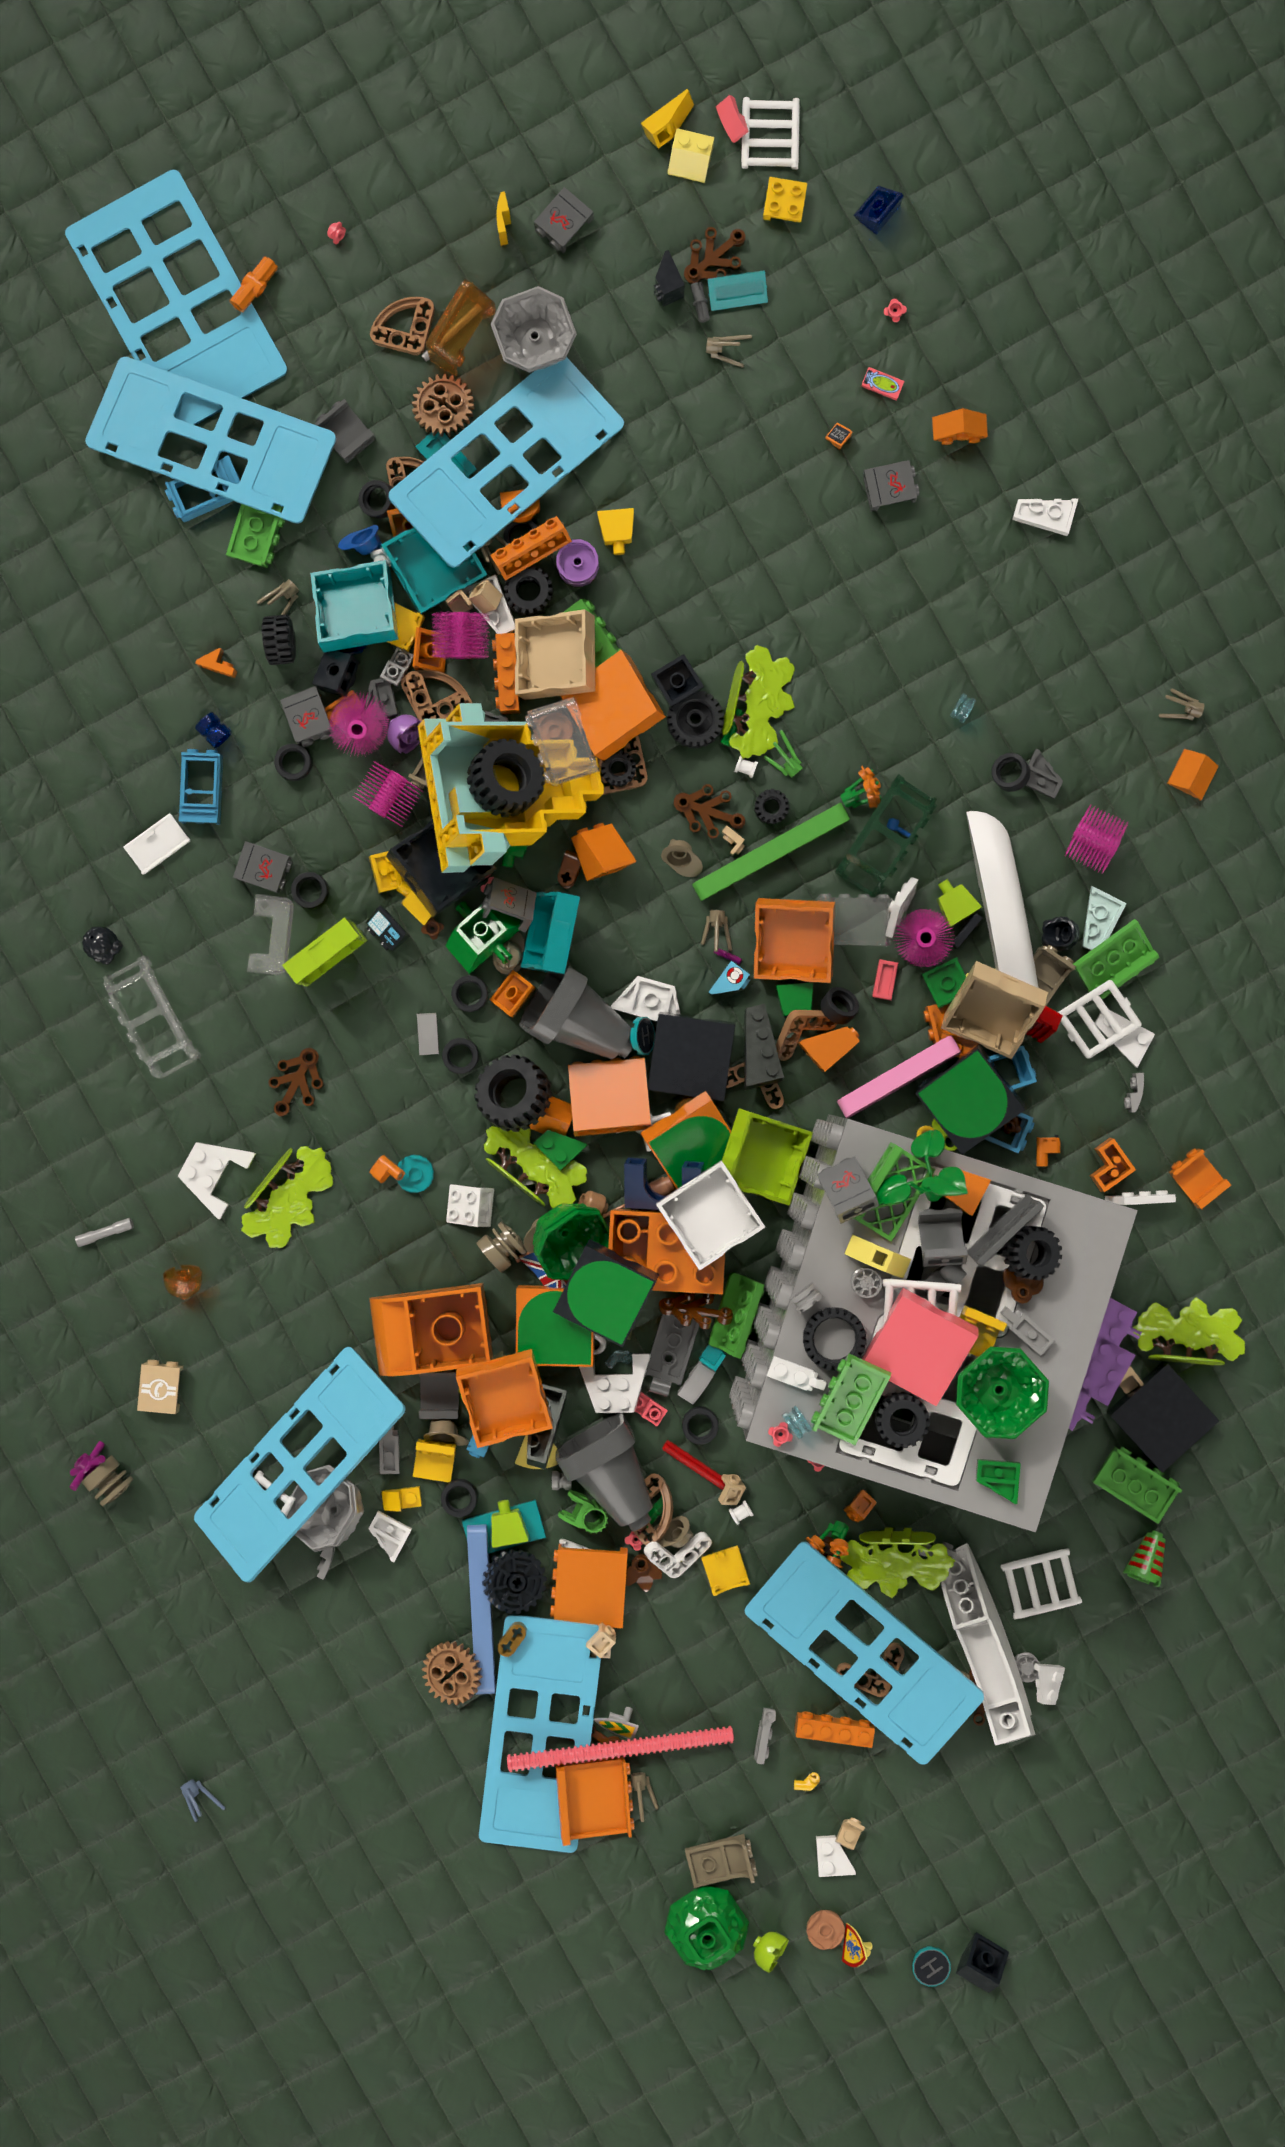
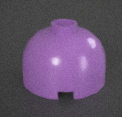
M408 714L392 719L387 731L390 745L399 753L403 752L406 754L412 751L420 743V740H417L419 738L417 726L421 721Z

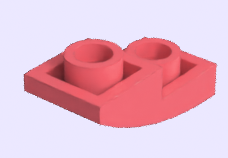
M729 95L716 106V109L728 136L735 143L749 131L745 117L738 111L735 98Z
M640 1392L635 1412L655 1426H658L668 1410L643 1392Z

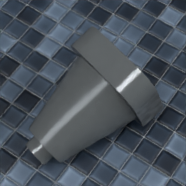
M566 965L565 974L547 973L526 1007L519 1026L545 1044H549L553 1040L609 1059H614L617 1055L625 1058L633 1049L630 1040L631 1026L587 984V977Z
M616 1413L562 1444L556 1450V1462L568 1481L576 1479L619 1526L628 1525L631 1531H636L651 1521L648 1512L652 1509L653 1505L634 1449V1432L624 1414Z

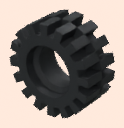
M622 750L617 751L601 763L602 776L612 786H625L635 776V762L629 753ZM616 761H621L626 766V771L621 776H616L611 772V766Z
M767 789L761 792L755 801L754 810L757 818L768 825L782 822L789 812V800L780 790ZM776 800L779 804V811L775 814L767 813L764 808L766 801Z

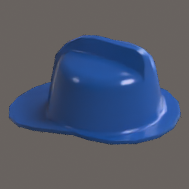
M373 525L345 536L339 542L338 547L341 550L354 548L362 555H367L372 551L381 549L382 543L377 534L379 527Z

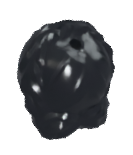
M1060 916L1043 922V946L1051 945L1059 951H1067L1077 944L1080 932L1078 924L1073 920Z
M92 927L83 936L82 945L84 952L88 957L102 964H110L114 960V956L123 948V944L117 939L116 934L107 927Z

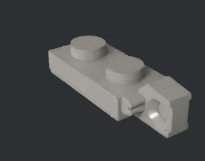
M1006 1306L1001 1310L1000 1313L1008 1319L1006 1324L1009 1329L1040 1356L1054 1343L1055 1340L1023 1312L1021 1313L1017 1309L1013 1313Z
M394 1425L379 1441L380 1474L400 1473L398 1430H394Z
M763 1708L754 1752V1759L757 1764L764 1765L765 1759L769 1756L767 1744L768 1740L772 1738V1728L770 1727L776 1721L775 1709Z

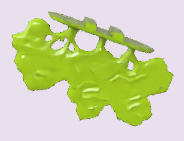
M885 1527L884 1531L864 1532L860 1534L859 1539L870 1545L864 1547L857 1541L850 1540L847 1550L849 1554L847 1556H840L844 1563L852 1567L848 1571L847 1576L862 1589H868L870 1585L877 1582L881 1592L891 1598L898 1593V1589H902L908 1584L907 1578L909 1576H913L922 1587L934 1591L940 1585V1582L949 1576V1568H952L955 1559L948 1556L947 1547L943 1544H935L930 1549L922 1546L934 1542L936 1539L934 1534L929 1532H913L912 1528H904V1531H893V1528ZM877 1544H893V1546L880 1550ZM898 1544L914 1545V1549L909 1553H902L898 1550ZM873 1549L872 1555H869V1550ZM919 1549L920 1552H925L928 1558L926 1560L919 1556ZM928 1551L933 1552V1556H930Z

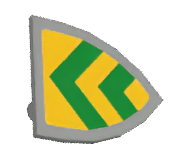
M631 1707L625 1708L623 1716L610 1712L608 1718H594V1721L604 1729L630 1740H633L639 1725L629 1722L633 1711Z

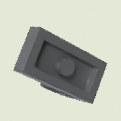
M944 1265L936 1269L924 1281L958 1284L967 1273L960 1265ZM937 1291L936 1300H937L945 1291Z

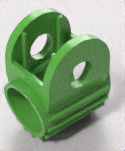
M569 1490L567 1495L577 1504L572 1513L562 1510L559 1511L558 1517L573 1526L584 1528L586 1532L589 1531L591 1534H597L599 1531L602 1532V1529L606 1528L605 1525L608 1524L607 1512L595 1499L592 1500L584 1494ZM590 1511H601V1516L597 1521L587 1522L584 1520Z

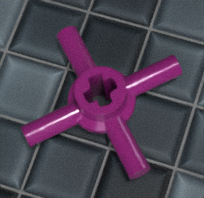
M99 1441L90 1455L84 1453L75 1462V1468L70 1470V1475L76 1477L69 1486L70 1489L76 1491L84 1477H87L101 1463L105 1462V1457L103 1455L99 1456L105 1446L103 1442Z

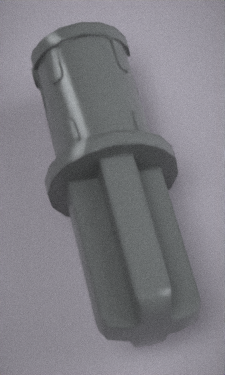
M698 282L693 283L690 286L694 298L693 306H696L699 321L704 323L710 320L706 304L708 299L705 298L702 282H699V285Z

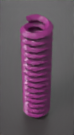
M718 948V952L714 951V954L733 961L738 965L742 962L741 958Z

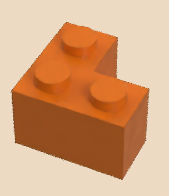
M962 408L932 417L933 440L941 442L942 445L952 444L954 440H968L969 443H978L980 439L988 437L987 415L984 413Z
M1109 1138L1094 1148L1105 1165L1089 1176L1100 1191L1106 1192L1136 1171L1114 1138Z

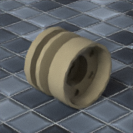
M501 1221L498 1224L502 1231L501 1233L496 1228L492 1229L496 1238L492 1239L485 1235L476 1243L489 1261L503 1273L512 1265L508 1256L511 1255L518 1260L520 1257L516 1250L523 1255L527 1250H525L522 1240L515 1231Z
M113 1455L100 1464L81 1482L89 1492L95 1488L99 1489V1492L94 1497L95 1499H98L102 1494L105 1495L106 1498L100 1502L102 1507L118 1498L127 1490L131 1481L134 1480L131 1476L125 1481L121 1479L127 1473L126 1470L119 1474L115 1472L120 1463Z

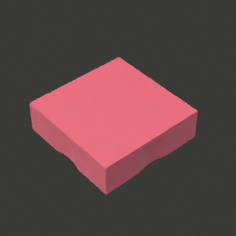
M902 1288L888 1312L884 1325L875 1334L862 1360L891 1372L890 1382L937 1406L977 1340L978 1327L952 1313L938 1309L924 1298Z

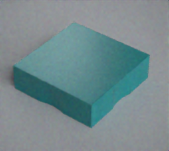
M414 527L400 533L380 546L420 614L445 601L456 591L463 590L487 576L475 552L460 566L450 567ZM468 544L463 547L467 552L471 549Z
M386 560L359 564L351 568H336L310 573L313 599L316 605L317 639L323 653L399 640L391 570Z
M536 892L533 921L528 929L520 967L540 972L565 974L580 897L561 892Z

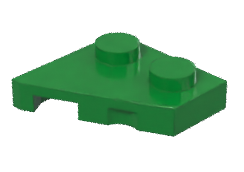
M547 1130L534 1142V1145L560 1172L587 1147V1144L550 1130Z
M977 1459L976 1481L1008 1499L1013 1504H1017L1021 1463Z

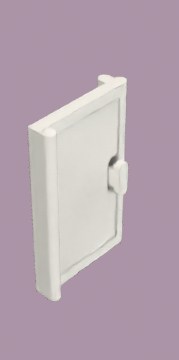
M169 813L123 847L142 871L141 873L145 875L188 844L190 839Z

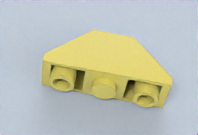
M853 1234L844 1253L858 1261L900 1278H904L911 1261L908 1257Z

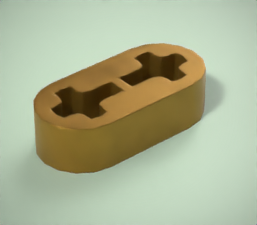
M514 1622L503 1635L498 1644V1652L502 1656H511L521 1644L527 1632L524 1623ZM521 1628L522 1634L518 1633L514 1638V1629ZM511 1641L510 1649L503 1650V1644L507 1645Z

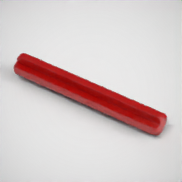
M667 1440L664 1443L662 1449L720 1489H724L725 1483L719 1473L671 1441Z

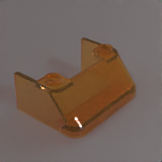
M467 279L458 288L426 342L430 361L454 376L458 375L457 367H461L465 360V356H463L464 349L482 319L490 318L496 312L494 301Z

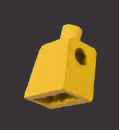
M634 508L597 511L604 544L606 546L613 545L614 555L625 554L624 544L632 543Z
M402 881L396 890L405 896L401 904L420 923L425 925L431 914L411 888Z

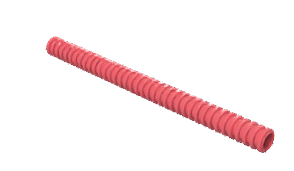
M728 1726V1728L722 1727V1729L717 1727L716 1730L710 1728V1731L704 1729V1731L698 1730V1732L694 1730L692 1733L687 1731L686 1734L681 1732L679 1735L678 1733H675V1735L669 1734V1736L663 1734V1737L657 1735L656 1738L654 1736H651V1738L645 1737V1739L640 1737L639 1740L633 1738L632 1741L627 1739L625 1742L624 1740H621V1742L617 1740L615 1743L610 1741L609 1744L603 1742V1744L597 1743V1745L591 1744V1746L586 1744L585 1747L580 1745L578 1748L576 1746L573 1748L568 1747V1749L563 1747L562 1750L556 1748L555 1751L552 1749L550 1751L544 1750V1752L538 1751V1753L532 1751V1754L528 1752L524 1755L522 1753L520 1755L514 1754V1756L509 1754L507 1765L509 1772H512V1770L518 1771V1769L524 1771V1768L530 1770L531 1767L533 1769H536V1767L542 1768V1766L547 1768L548 1765L554 1767V1764L560 1766L562 1763L563 1765H566V1763L572 1764V1762L577 1764L578 1761L584 1763L585 1760L587 1762H590V1760L596 1761V1759L602 1760V1758L608 1760V1757L614 1759L616 1756L617 1758H620V1756L626 1757V1755L631 1757L632 1754L638 1756L639 1753L641 1755H644V1753L650 1754V1752L654 1754L656 1751L662 1753V1750H665V1752H668V1750L674 1751V1749L680 1750V1748L685 1750L686 1747L689 1749L693 1746L694 1748L698 1746L703 1747L704 1745L708 1747L710 1744L715 1746L716 1743L721 1745V1743L727 1744V1742H730L731 1744L734 1741V1734L731 1726Z

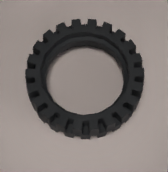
M828 1307L818 1311L806 1323L803 1332V1344L808 1357L817 1366L829 1371H837L841 1359H828L817 1351L814 1345V1334L822 1322L838 1318L851 1325L855 1332V1344L849 1354L861 1358L866 1345V1333L861 1321L852 1312L839 1307Z

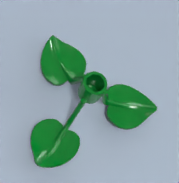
M929 1130L919 1135L912 1142L911 1152L917 1158L925 1157L929 1177L922 1181L921 1187L912 1181L907 1182L906 1177L902 1174L890 1176L883 1181L877 1191L876 1197L879 1205H895L906 1201L912 1192L910 1186L918 1190L920 1194L924 1193L931 1202L938 1201L942 1196L968 1194L965 1176L961 1169L947 1167L942 1169L938 1176H933L929 1157H938L945 1148V1139L940 1131Z

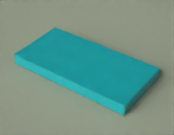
M536 1499L510 1506L511 1510L519 1509L529 1534V1541L527 1542L546 1537ZM499 1510L462 1520L466 1538L467 1525L487 1524V1554L527 1543L522 1542L492 1548L491 1517L493 1513L499 1512Z

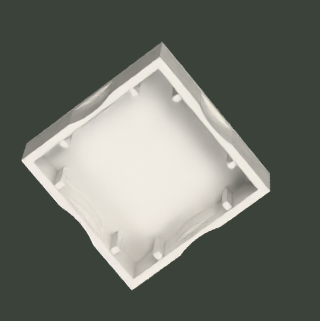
M722 1161L656 1203L699 1271L723 1256L733 1246L744 1242L765 1228Z

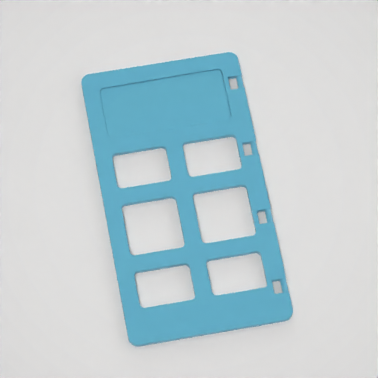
M170 170L67 227L65 235L135 360L140 361L136 352L142 349L146 358L140 362L242 399L286 375L287 366L252 303L244 312H241L240 316L207 334L202 333L191 311L193 308L225 290H229L233 296L241 287V283L181 174L177 170ZM175 202H180L192 222L191 227L159 245H154L142 224L143 220ZM127 229L131 230L142 253L112 271L104 273L92 249ZM201 240L220 275L189 294L182 295L166 268L164 259L195 241ZM82 246H85L89 253L84 257L78 249ZM151 268L167 295L169 304L142 320L132 323L113 289L116 285L139 272ZM112 297L117 304L114 308H111L107 301ZM175 318H179L191 342L157 362L152 361L141 341L142 336ZM184 394L176 411L175 418L196 425L222 411L223 407Z

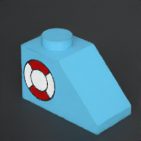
M731 961L708 993L714 995L738 991L740 987L744 989L750 981L748 979L750 974Z

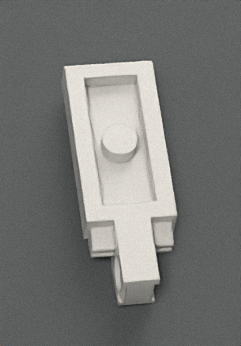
M773 1356L766 1375L806 1391H812L813 1387L824 1391L827 1384L826 1381L817 1378L818 1373L814 1372L813 1369L777 1356Z

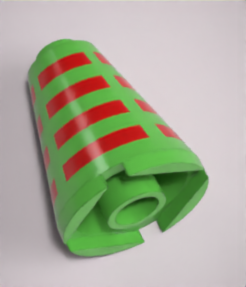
M1154 1530L1151 1533L1147 1532L1124 1568L1123 1574H1127V1576L1146 1584L1153 1582V1586L1160 1587L1166 1542L1162 1533Z

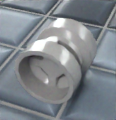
M552 1471V1490H559L560 1488L572 1490V1481H568L564 1473Z

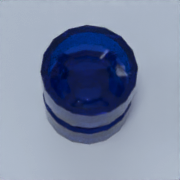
M210 712L198 722L195 729L203 737L207 736L206 741L215 749L230 737L232 731L224 723L220 724L221 720L214 712Z

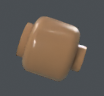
M594 1191L583 1193L578 1204L583 1203L586 1206L599 1209L601 1214H605L608 1209L606 1197Z

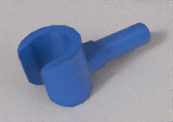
M894 818L888 820L887 828L889 830L900 832L908 838L912 836L909 832L898 827L899 820Z

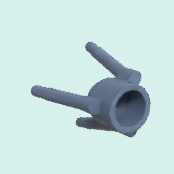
M191 1779L180 1787L194 1822L198 1821L195 1811L199 1817L202 1816L194 1799L199 1794L198 1789L206 1794L222 1810H225V1806L203 1787L200 1781L195 1782L194 1779Z

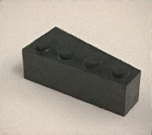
M765 1004L748 1007L744 1012L745 1090L782 1082L784 1078Z
M543 1384L553 1419V1429L528 1435L527 1464L546 1469L566 1402L567 1391Z

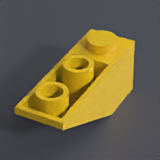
M688 89L641 123L646 137L658 149L674 138L676 129L681 127L694 106Z

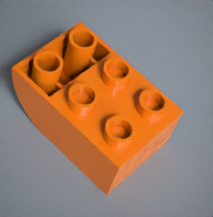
M631 1209L610 1210L608 1248L619 1256L658 1273L659 1276L652 1291L723 1294L725 1253L699 1271L661 1211L652 1212L643 1209L637 1211Z
M484 1283L369 1298L378 1370L381 1376H403L452 1370L493 1359Z

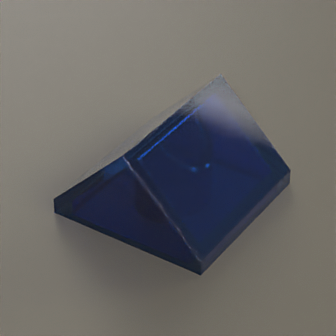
M877 186L854 216L877 235L901 206L903 194Z

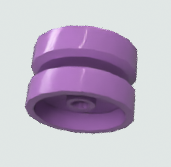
M581 539L572 540V542L560 548L556 556L557 571L560 578L566 584L574 587H583L590 584L596 578L599 570L598 555L595 548L589 542ZM578 561H581L579 565L574 564V562L578 563Z

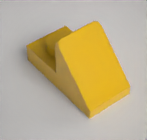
M420 1486L381 1491L384 1511H401L404 1508L422 1506Z

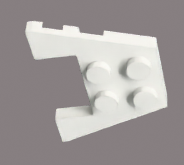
M196 1142L178 1177L220 1220L229 1204L213 1196L212 1192L230 1160L248 1169L256 1153Z
M651 1354L632 1355L633 1374L596 1375L595 1357L593 1367H579L596 1413L635 1412Z

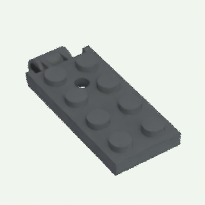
M662 1314L650 1352L651 1358L646 1369V1375L653 1376L649 1392L667 1397L672 1383L681 1386L699 1328V1324L693 1318L690 1326H683L674 1315ZM666 1355L672 1356L671 1362L665 1360Z

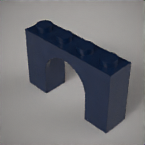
M627 1158L624 1164L625 1208L635 1211L641 1209H649L652 1212L660 1211L656 1203L666 1196L656 1193L649 1186L647 1180V1159ZM684 1162L682 1166V1186L704 1172V1162Z

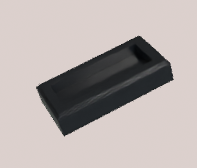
M978 914L973 915L950 945L955 949L958 948L982 920V917Z

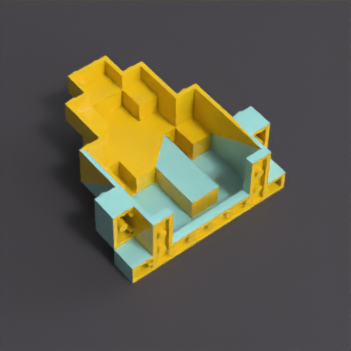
M459 703L446 719H423L417 727L442 873L464 872L470 866L493 865L507 852L510 846L533 845L547 832V827H550L555 821L579 819L586 813L587 808L585 801H596L604 794V784L601 782L600 776L601 767L598 764L597 758H576L577 750L574 747L573 740H531V730L528 728V722H484L485 712L482 710L481 703ZM504 738L507 741L509 739L516 740L518 744L521 742L526 745L528 750L531 748L535 752L534 756L540 759V767L543 766L545 772L542 775L545 777L544 790L538 800L525 812L514 817H501V814L495 816L491 814L490 810L485 811L480 803H476L474 794L471 795L469 791L471 785L467 784V777L469 776L467 771L472 759L485 745L494 740L498 741ZM493 765V773L497 782L507 790L519 791V783L515 774L505 766Z

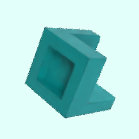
M708 1344L699 1357V1361L716 1372L726 1353Z

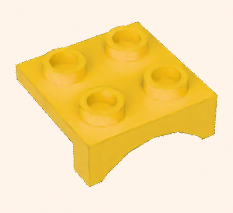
M769 177L763 219L770 220L771 218L801 223L807 183Z
M395 603L399 640L387 642L409 652L415 640L416 627L421 628L425 617L418 612L415 613Z
M738 1545L701 1557L713 1596L732 1588L750 1585Z

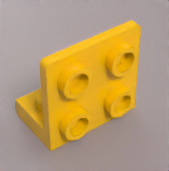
M966 1305L963 1306L959 1318L978 1327V1338L969 1351L970 1354L977 1357L990 1346H994L1000 1330L1004 1332L1007 1325L1004 1321Z
M418 1439L415 1449L417 1452L413 1477L451 1482L457 1444Z

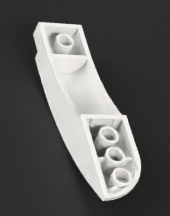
M978 811L966 812L978 885L986 915L996 970L1039 988L1024 902L1008 832L1000 821L987 813Z
M968 1543L955 1550L957 1555L952 1557L955 1559L954 1566L949 1568V1576L941 1582L953 1629L956 1631L975 1682L984 1692L982 1703L995 1745H1001L1036 1734L1030 1717L1032 1715L1004 1627L980 1568Z

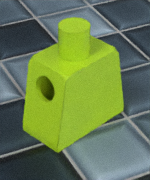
M948 879L938 884L944 895L939 897L937 902L944 919H946L945 922H949L947 923V925H950L948 928L981 908V905L962 884L953 888Z
M509 1500L497 1502L499 1512L493 1513L491 1517L492 1548L529 1541V1534L520 1510H511Z

